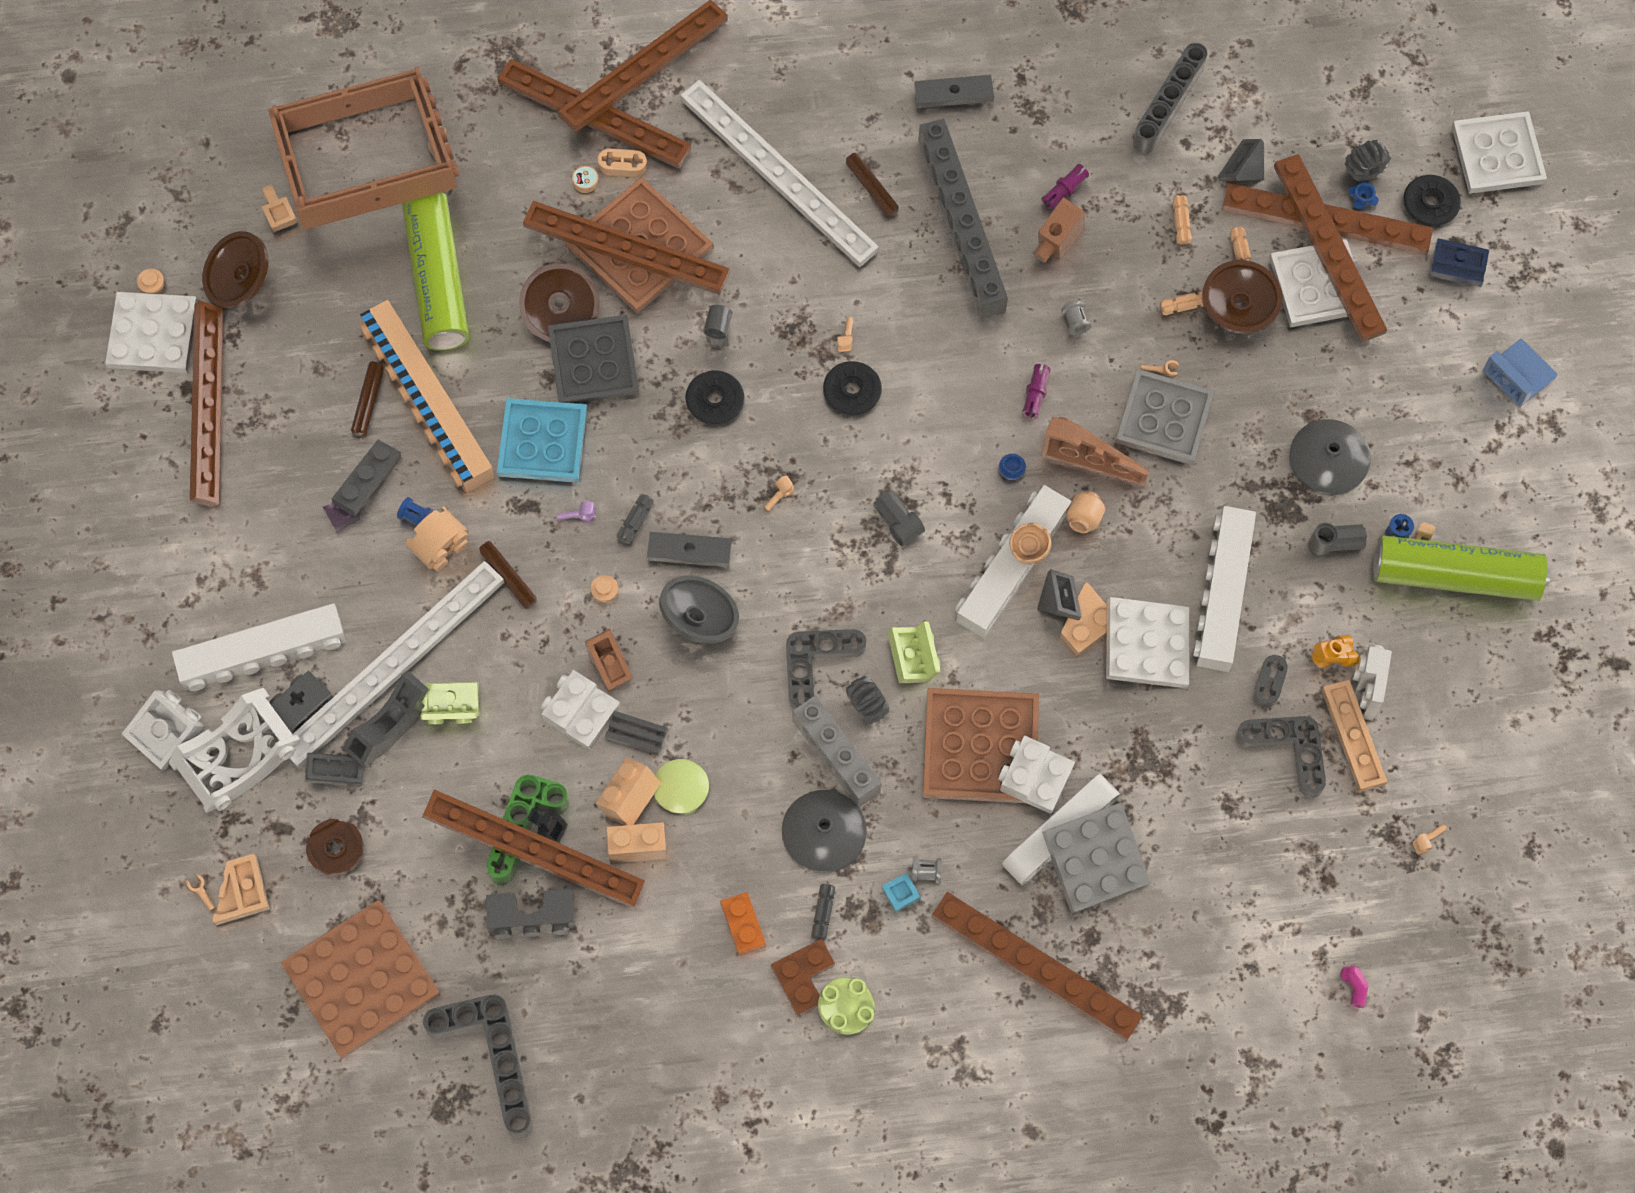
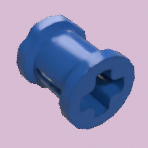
M407 497L398 509L397 519H405L418 525L433 512V509L429 507L425 509L414 503L412 498Z
M1405 514L1395 515L1385 530V536L1394 535L1395 537L1409 538V535L1414 530L1413 520Z

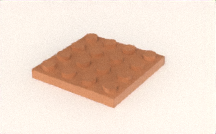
M642 177L590 219L591 221L701 259L714 249V243ZM565 242V247L637 314L676 281L672 278Z
M927 688L923 798L1025 803L1001 792L1002 782L998 778L1004 765L1010 766L1014 757L1009 755L1016 740L1022 742L1025 735L1038 741L1039 694Z
M380 900L375 901L280 962L341 1059L441 995Z

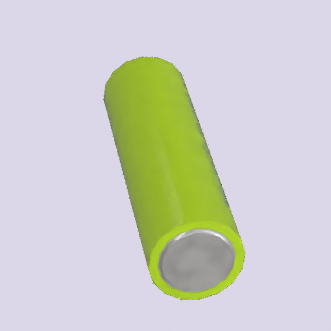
M441 192L402 203L424 346L428 349L436 351L452 350L461 347L470 339L447 196Z
M1380 535L1373 563L1374 582L1534 601L1541 600L1545 587L1549 586L1551 577L1550 569H1547V557L1545 554Z

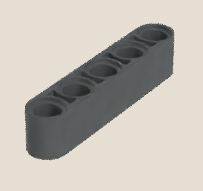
M1191 43L1183 51L1137 125L1133 145L1137 151L1141 153L1152 152L1159 143L1203 72L1208 55L1204 45ZM1142 135H1147L1151 138H1144Z

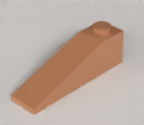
M1065 417L1051 418L1045 434L1041 456L1145 486L1149 473L1147 469L1079 424L1073 423L1070 419Z

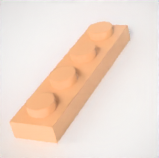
M1350 680L1323 686L1321 691L1358 791L1362 792L1386 785V776Z

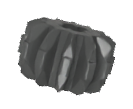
M1378 140L1366 141L1362 145L1359 144L1356 149L1351 150V154L1345 158V166L1349 175L1358 183L1368 182L1371 178H1376L1380 173H1384V169L1390 165L1391 157L1387 148Z
M864 675L846 687L847 697L864 722L871 725L876 721H880L889 713V704L871 678Z

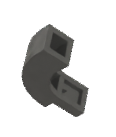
M409 671L402 674L385 705L370 720L352 730L343 750L362 767L380 757L415 722L425 706L422 701L429 689Z

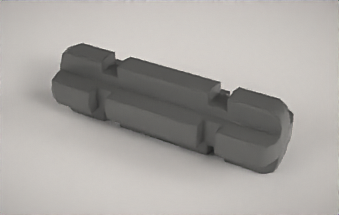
M645 494L639 495L635 502L637 506L634 505L623 523L624 528L621 527L617 533V538L621 542L627 544L632 542L635 536L634 531H638L648 514L646 510L650 511L654 504V500L650 496Z
M831 884L820 885V898L817 900L814 917L815 924H813L811 933L814 939L819 940L822 938V940H825L827 938V925H829L833 905L831 899H834L835 886Z

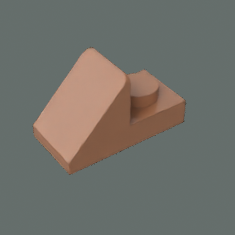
M610 629L585 641L588 656L595 664L608 691L633 678Z

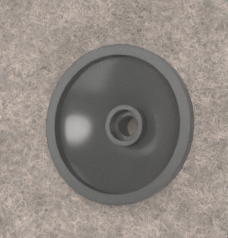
M1323 419L1307 424L1296 434L1290 447L1289 460L1293 473L1304 486L1320 494L1340 495L1352 491L1362 483L1370 468L1371 455L1366 440L1354 427L1342 421ZM1329 447H1335L1337 452L1330 451Z
M690 575L676 577L664 586L660 594L659 607L664 619L675 632L686 639L705 644L719 643L727 640L738 626L739 612L733 598L721 586L708 579Z
M816 790L799 797L788 808L782 823V839L789 856L798 865L813 872L831 873L844 869L857 859L866 841L867 828L862 811L852 799L832 790ZM827 822L830 827L828 829H821L819 824Z

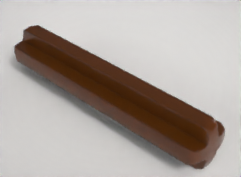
M854 152L847 156V166L886 216L891 217L899 211V206L858 153Z
M371 361L368 364L351 427L352 434L355 436L364 437L367 433L383 373V365L379 362Z
M491 541L482 544L479 548L481 555L504 579V583L526 609L535 605L537 598L494 544Z

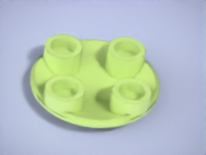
M686 759L669 761L661 766L655 774L661 784L655 791L654 798L664 809L670 812L691 814L705 801L708 795V777L705 771L693 761Z
M841 977L830 981L822 989L818 999V1010L823 1022L831 1030L849 1035L862 1031L870 1024L874 1018L875 1004L873 996L863 980Z

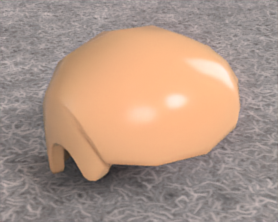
M1037 523L1020 525L1012 532L1009 541L1012 555L1018 561L1028 565L1042 562L1048 556L1052 547L1051 536L1048 530Z

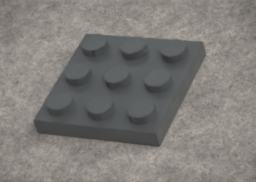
M627 315L548 326L559 402L580 403L639 394Z

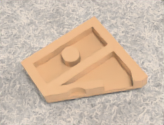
M1088 582L1084 584L1078 596L1081 619L1078 621L1068 618L1060 634V637L1077 657L1107 635V605Z
M250 854L227 861L223 874L224 882L220 886L218 895L220 899L217 911L213 915L215 925L270 909L257 856Z

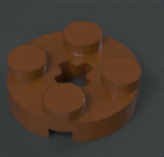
M329 819L321 822L311 831L308 844H306V854L311 865L318 872L329 878L339 877L353 871L363 860L364 841L359 830L353 824L339 821L338 819ZM334 841L337 845L342 843L341 852L338 854L334 852L329 853L328 850L331 849L330 843Z

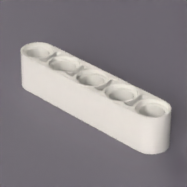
M1101 774L1097 775L1004 860L1002 866L1021 885H1024L1052 860L1042 834L1043 831L1107 808L1121 794Z

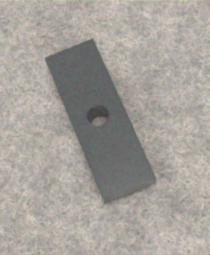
M991 75L914 82L917 108L994 102Z
M650 532L647 560L729 567L732 538ZM687 549H693V550H694V551L691 552V553L686 552Z

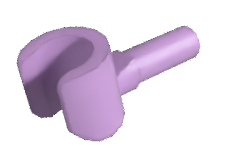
M583 501L581 502L580 510L558 513L557 520L580 518L584 521H591L595 516L596 507H594L593 502Z

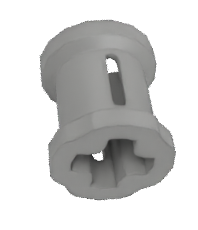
M1083 301L1070 302L1061 309L1062 314L1068 320L1070 335H1080L1092 328L1090 321L1086 318Z
M913 856L912 882H917V880H935L936 883L940 884L942 858L919 860L918 857Z

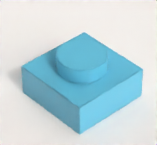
M907 873L882 885L881 888L895 913L919 901L921 898Z

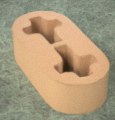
M605 149L598 155L599 170L605 175L640 177L647 171V158L644 153L637 150ZM608 159H613L611 166L606 165ZM634 160L639 161L637 167H632Z

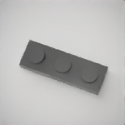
M378 439L332 497V504L356 516L401 458V452Z

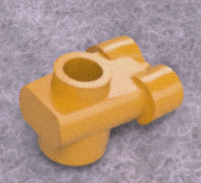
M1337 635L1334 640L1316 643L1312 651V660L1319 668H1327L1333 663L1349 667L1355 666L1359 662V655L1353 650V638L1350 635Z

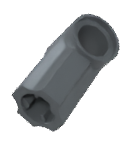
M716 304L710 306L703 330L707 342L711 345V349L720 351L730 344V322L733 314L731 309L723 305Z
M893 490L883 493L874 502L875 509L889 525L891 535L900 546L903 547L925 532V527L920 518L914 512L908 511Z
M1321 523L1311 535L1308 545L1314 554L1320 556L1327 555L1330 551L1365 549L1366 528L1363 527V524L1334 526L1330 523ZM1318 536L1325 537L1328 542L1321 541Z

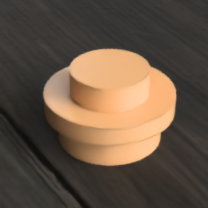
M146 269L139 274L137 285L143 293L157 294L164 286V277L156 269Z
M598 576L591 583V594L597 601L609 602L618 593V584L611 576Z

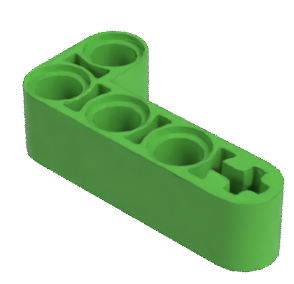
M523 775L515 783L503 819L531 830L533 823L527 818L532 808L542 812L550 810L559 815L563 814L569 807L567 790L560 783L534 775ZM525 787H535L536 791L532 795L522 794V790ZM554 794H559L563 797L556 804L548 801ZM518 812L527 814L526 818L520 822L514 821L512 817ZM492 848L486 866L490 879L497 885L508 884L512 881L520 860ZM503 856L505 857L504 865L506 870H501L500 873H496L495 868L500 869L502 866Z

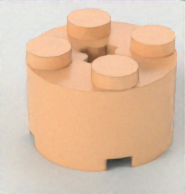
M441 507V513L435 510L425 517L414 529L417 533L412 540L408 537L405 543L428 569H434L436 572H439L447 565V558L453 552L456 554L461 553L469 543L466 540L469 532L468 529L445 507Z

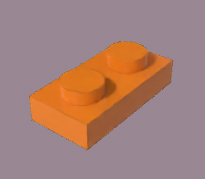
M748 892L721 900L720 904L738 955L741 956L765 948L766 943Z

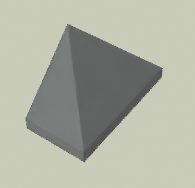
M1243 139L1218 175L1219 181L1264 180L1263 140Z
M1050 569L1047 572L1037 610L1079 621L1081 619V612L1074 577Z

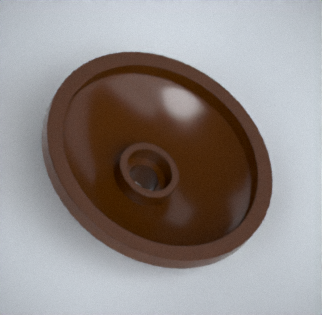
M246 231L234 232L222 238L210 251L203 268L202 284L207 298L212 303L222 308H236L247 303L260 290L267 275L269 259L266 246L259 237Z
M1234 260L1221 264L1209 274L1203 287L1202 300L1208 316L1218 326L1233 333L1250 334L1267 328L1277 318L1282 306V290L1276 277L1267 268L1252 261ZM1235 303H1241L1244 307H1237Z
M552 263L537 269L528 277L520 293L519 306L523 321L529 330L537 337L550 342L549 325L597 319L600 300L594 282L583 270L566 263ZM557 297L564 299L565 303L562 307L555 306L554 300Z

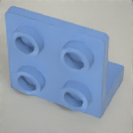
M1519 339L1502 354L1498 351L1492 354L1482 370L1519 408L1558 376L1523 339Z

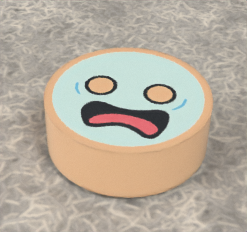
M590 166L578 167L572 175L574 188L581 193L594 191L599 183L597 171Z

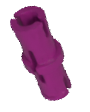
M1077 164L1064 178H1059L1056 182L1057 185L1041 198L1044 205L1049 202L1048 209L1054 210L1063 197H1070L1075 192L1074 189L1089 177L1087 169L1080 173L1084 167L1083 165Z
M1041 364L1034 365L1031 382L1026 387L1027 398L1022 415L1029 418L1030 412L1032 413L1031 419L1039 417L1042 399L1046 397L1047 389L1045 387L1051 368L1045 364L1043 365L1042 373L1040 370Z

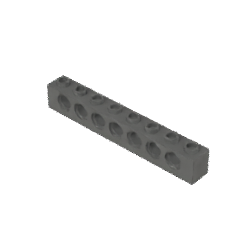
M945 119L920 124L918 141L980 319L1005 313L1008 296Z

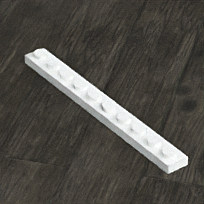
M698 80L681 94V101L859 268L879 252V246L703 82Z
M485 561L293 733V736L298 735L300 741L294 748L296 750L294 755L289 760L300 769L306 763V754L308 752H319L395 683L402 674L406 673L502 586L504 579Z

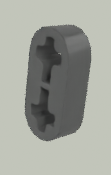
M1279 655L1268 656L1262 664L1253 694L1255 702L1261 707L1273 706L1280 696L1288 665L1286 660ZM1273 663L1277 664V669L1280 670L1276 672L1274 678L1269 677L1271 673L1270 667ZM1267 684L1272 685L1269 698H1263L1264 693L1262 692Z

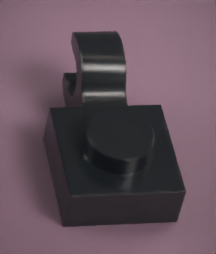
M532 808L527 818L538 826L537 834L559 843L568 825L558 813L550 810L543 815L535 808Z

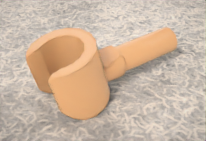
M848 317L846 321L845 336L837 337L838 352L852 350L851 332L853 318Z
M1170 360L1164 366L1140 365V370L1161 374L1162 376L1174 379L1178 373L1171 372L1169 369H1176L1179 363Z
M788 476L781 477L775 483L779 491L764 506L768 512L783 496L787 497L793 493L794 486Z
M1422 523L1414 539L1421 540L1423 538L1430 541L1435 526Z
M1442 824L1427 834L1419 835L1413 841L1416 853L1419 855L1431 850L1433 847L1430 840L1446 831V825Z
M194 873L198 878V884L195 887H191L189 881L185 879V886L200 896L209 911L213 910L215 905L203 888L204 879Z

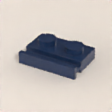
M1438 238L1435 244L1429 276L1482 287L1489 250Z

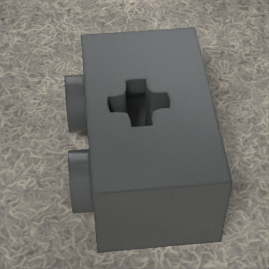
M308 670L304 675L300 674L295 677L290 687L284 693L275 695L269 703L293 734L328 703L333 696ZM296 701L304 702L302 705L294 704Z

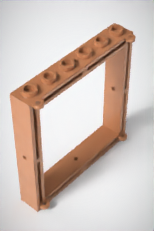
M414 67V70L277 107L273 105L272 108L268 109L303 230L457 188L455 177L460 176L456 161L451 162L454 157L450 144H444L448 142L444 127H438L442 125L438 110L433 111L437 109L433 94H427L431 92L427 77H421L419 67ZM407 100H415L436 162L435 165L307 199L289 139V132Z

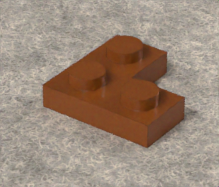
M821 938L771 964V969L797 1017L818 1007L819 993L811 978L834 967L835 962Z

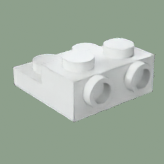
M1376 644L1368 645L1366 654L1360 655L1359 662L1354 667L1352 680L1357 681L1355 691L1362 692L1359 707L1363 709L1362 715L1364 719L1373 721L1384 702L1392 651L1385 650L1383 646Z
M573 670L570 675L565 673L557 683L559 690L555 696L551 697L549 695L541 705V710L543 711L541 715L545 723L589 750L612 719L614 711H617L621 705L619 701L598 689L594 682Z
M155 690L122 733L127 740L161 770H166L170 765L168 762L177 745L193 739L204 728V725L199 722L201 716L191 708H183L179 704L181 698L171 690H167V692Z
M1024 735L1022 742L1016 740L1009 755L1014 757L1011 765H1004L998 780L1002 782L1000 791L1052 814L1075 762L1049 751V746Z

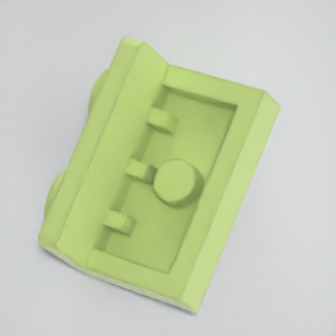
M928 621L920 623L917 627L891 628L887 632L899 683L929 682L940 673V660L936 654L934 635Z
M478 682L423 683L429 690L422 701L425 706L420 714L421 720H427L428 724H443L444 719H456V723L465 724L472 723V718L479 716Z

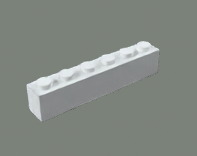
M1043 485L1039 492L1034 491L1027 502L1029 508L1026 512H1020L1013 523L1014 530L1023 524L1037 523L1047 529L1052 538L1065 519L1067 509L1072 501ZM1006 533L998 545L1001 549L996 556L992 554L988 558L984 566L986 569L982 577L976 576L969 588L972 592L967 599L962 597L955 608L957 612L956 623L983 639L1034 565L1023 564L1012 555L1009 545L1012 533Z
M1224 506L1221 515L1216 514L1213 530L1218 531L1217 539H1212L1209 555L1214 556L1213 564H1208L1205 580L1210 581L1209 589H1204L1201 605L1206 606L1204 615L1200 614L1197 631L1202 632L1200 640L1195 641L1193 656L1197 657V667L1229 672L1233 664L1256 518L1255 511Z
M335 603L179 649L173 651L172 655L179 681L184 690L198 691L207 684L228 682L234 676L243 673L245 675L254 674L260 668L270 665L273 667L281 666L287 660L297 657L307 658L316 651L337 649L347 641Z

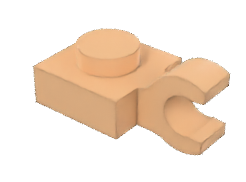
M272 184L263 187L262 190L268 204L262 206V209L273 233L296 224L297 219L287 198L278 199Z

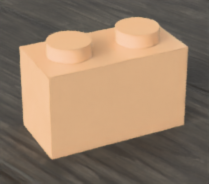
M626 757L597 800L596 805L610 820L623 826L634 825L661 782L648 766Z
M664 822L607 827L610 864L667 859Z

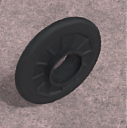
M1423 175L1415 178L1406 187L1404 205L1409 215L1416 221L1429 226H1440L1456 217L1460 210L1461 198L1457 188L1446 178L1438 175ZM1433 195L1438 198L1439 204L1430 205L1425 197Z
M848 361L836 365L828 372L823 383V392L826 401L834 410L846 415H860L868 412L877 404L881 396L882 385L878 374L870 366L857 361ZM849 383H856L859 385L860 390L855 394H851L845 390V386Z
M712 370L699 374L690 382L685 400L688 410L699 421L713 425L723 424L735 418L741 411L744 404V391L739 381L731 374ZM712 392H718L723 398L717 403H712L707 397Z

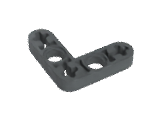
M856 629L801 631L789 635L786 642L788 695L792 709L802 705L798 699H794L798 697V686L804 685V697H809L805 699L804 703L814 697L812 659L860 656L866 649V637L863 632ZM829 638L834 642V647L831 650L824 651L820 649L819 641ZM838 638H842V643H850L851 638H856V641L859 643L855 649L852 648L851 644H842V650H838ZM810 639H814L815 651H810ZM797 640H800L802 645L808 646H802V651H796V647L793 645H795ZM799 665L804 666L808 670V674L804 678H797L792 674L793 668Z
M1299 716L1252 719L1240 724L1236 732V738L1240 745L1244 747L1293 745L1298 786L1301 793L1311 798L1317 797L1322 793L1326 786L1319 727L1313 718ZM1275 725L1282 727L1285 736L1280 739L1274 738L1270 734V728ZM1302 725H1306L1307 729L1312 730L1307 737L1308 743L1303 744L1305 740L1304 732L1298 731ZM1262 727H1265V739H1262L1263 734H1255L1252 740L1249 739L1248 735H1243L1247 728H1250L1252 733H1260ZM1305 750L1312 751L1316 756V761L1311 764L1304 762L1301 758V753ZM1314 770L1312 774L1313 781L1319 783L1315 790L1311 788V785H1306L1310 778L1309 771Z

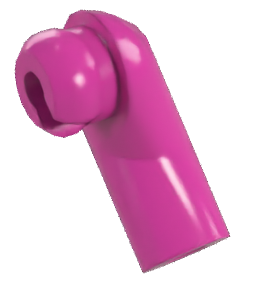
M1356 966L1343 967L1341 979L1345 982H1350L1353 987L1350 1005L1356 1008H1365L1369 987L1365 976L1360 968Z

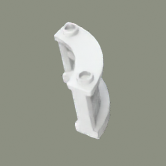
M264 688L241 695L231 710L221 718L224 724L212 733L207 729L193 739L177 745L168 762L174 771L178 769L204 805L203 809L206 813L215 809L221 811L227 808L234 799L261 782L283 761L292 757L296 751L294 748L300 741L298 735L293 736L267 701L269 695ZM259 714L261 715V717H262V718L264 719V721H265L263 724L261 723V719H260V717H259ZM247 725L246 731L250 733L241 735L240 730ZM268 729H271L279 740L272 749L270 748V742L275 738L271 735L264 736ZM231 737L239 742L254 740L253 755L249 767L226 768L221 766L228 755L226 741ZM215 749H219V755L217 758L214 756H210L209 753ZM193 763L203 769V771L197 775L190 764ZM211 774H214L210 779V786L214 788L217 783H223V788L211 794L203 784V781Z

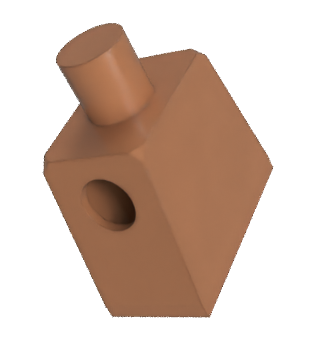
M1063 197L1038 232L1039 246L1033 252L1034 256L1044 263L1052 254L1057 258H1061L1085 230V212Z

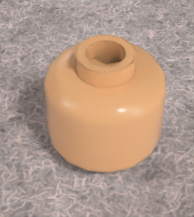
M1087 491L1074 495L1071 500L1072 503L1066 512L1069 526L1079 533H1088L1089 531L1096 530L1105 512L1104 503L1094 492Z

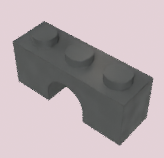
M573 889L544 891L543 906L534 914H524L518 910L515 893L486 895L487 930L490 936L494 935L497 939H506L512 937V934L521 933L526 937L539 936L540 932L550 931L554 935L568 934L569 930H576Z

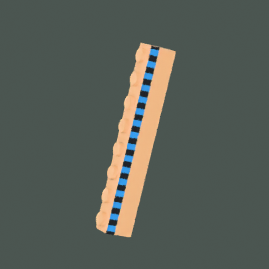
M386 300L361 313L362 325L359 328L366 340L371 338L374 346H372L376 357L379 361L384 359L387 364L385 367L386 373L392 382L397 380L400 385L397 389L404 402L410 401L413 406L410 410L416 422H423L426 427L423 431L431 445L436 443L439 448L437 455L444 466L449 464L452 469L450 476L457 487L462 485L465 492L468 493L494 479L493 467L390 302Z

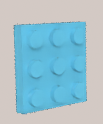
M506 398L497 476L579 483L587 404Z

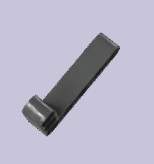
M493 994L428 1010L423 1017V1025L427 1034L432 1039L443 1040L485 1030L505 1127L513 1138L523 1139L527 1137L532 1131L533 1123L509 1010L505 1000L501 996ZM492 1005H500L502 1011L497 1016H490L487 1014L488 1008ZM469 1011L474 1014L470 1022H459V1016L463 1012ZM436 1018L445 1020L444 1026L439 1030L430 1028L431 1022ZM500 1032L508 1035L507 1041L503 1044H495L493 1042L494 1036ZM503 1061H512L514 1067L511 1071L503 1073L499 1070V1066ZM515 1088L520 1091V1095L516 1100L508 1101L505 1099V1094L508 1090ZM516 1117L526 1119L525 1126L520 1130L511 1128V1122Z

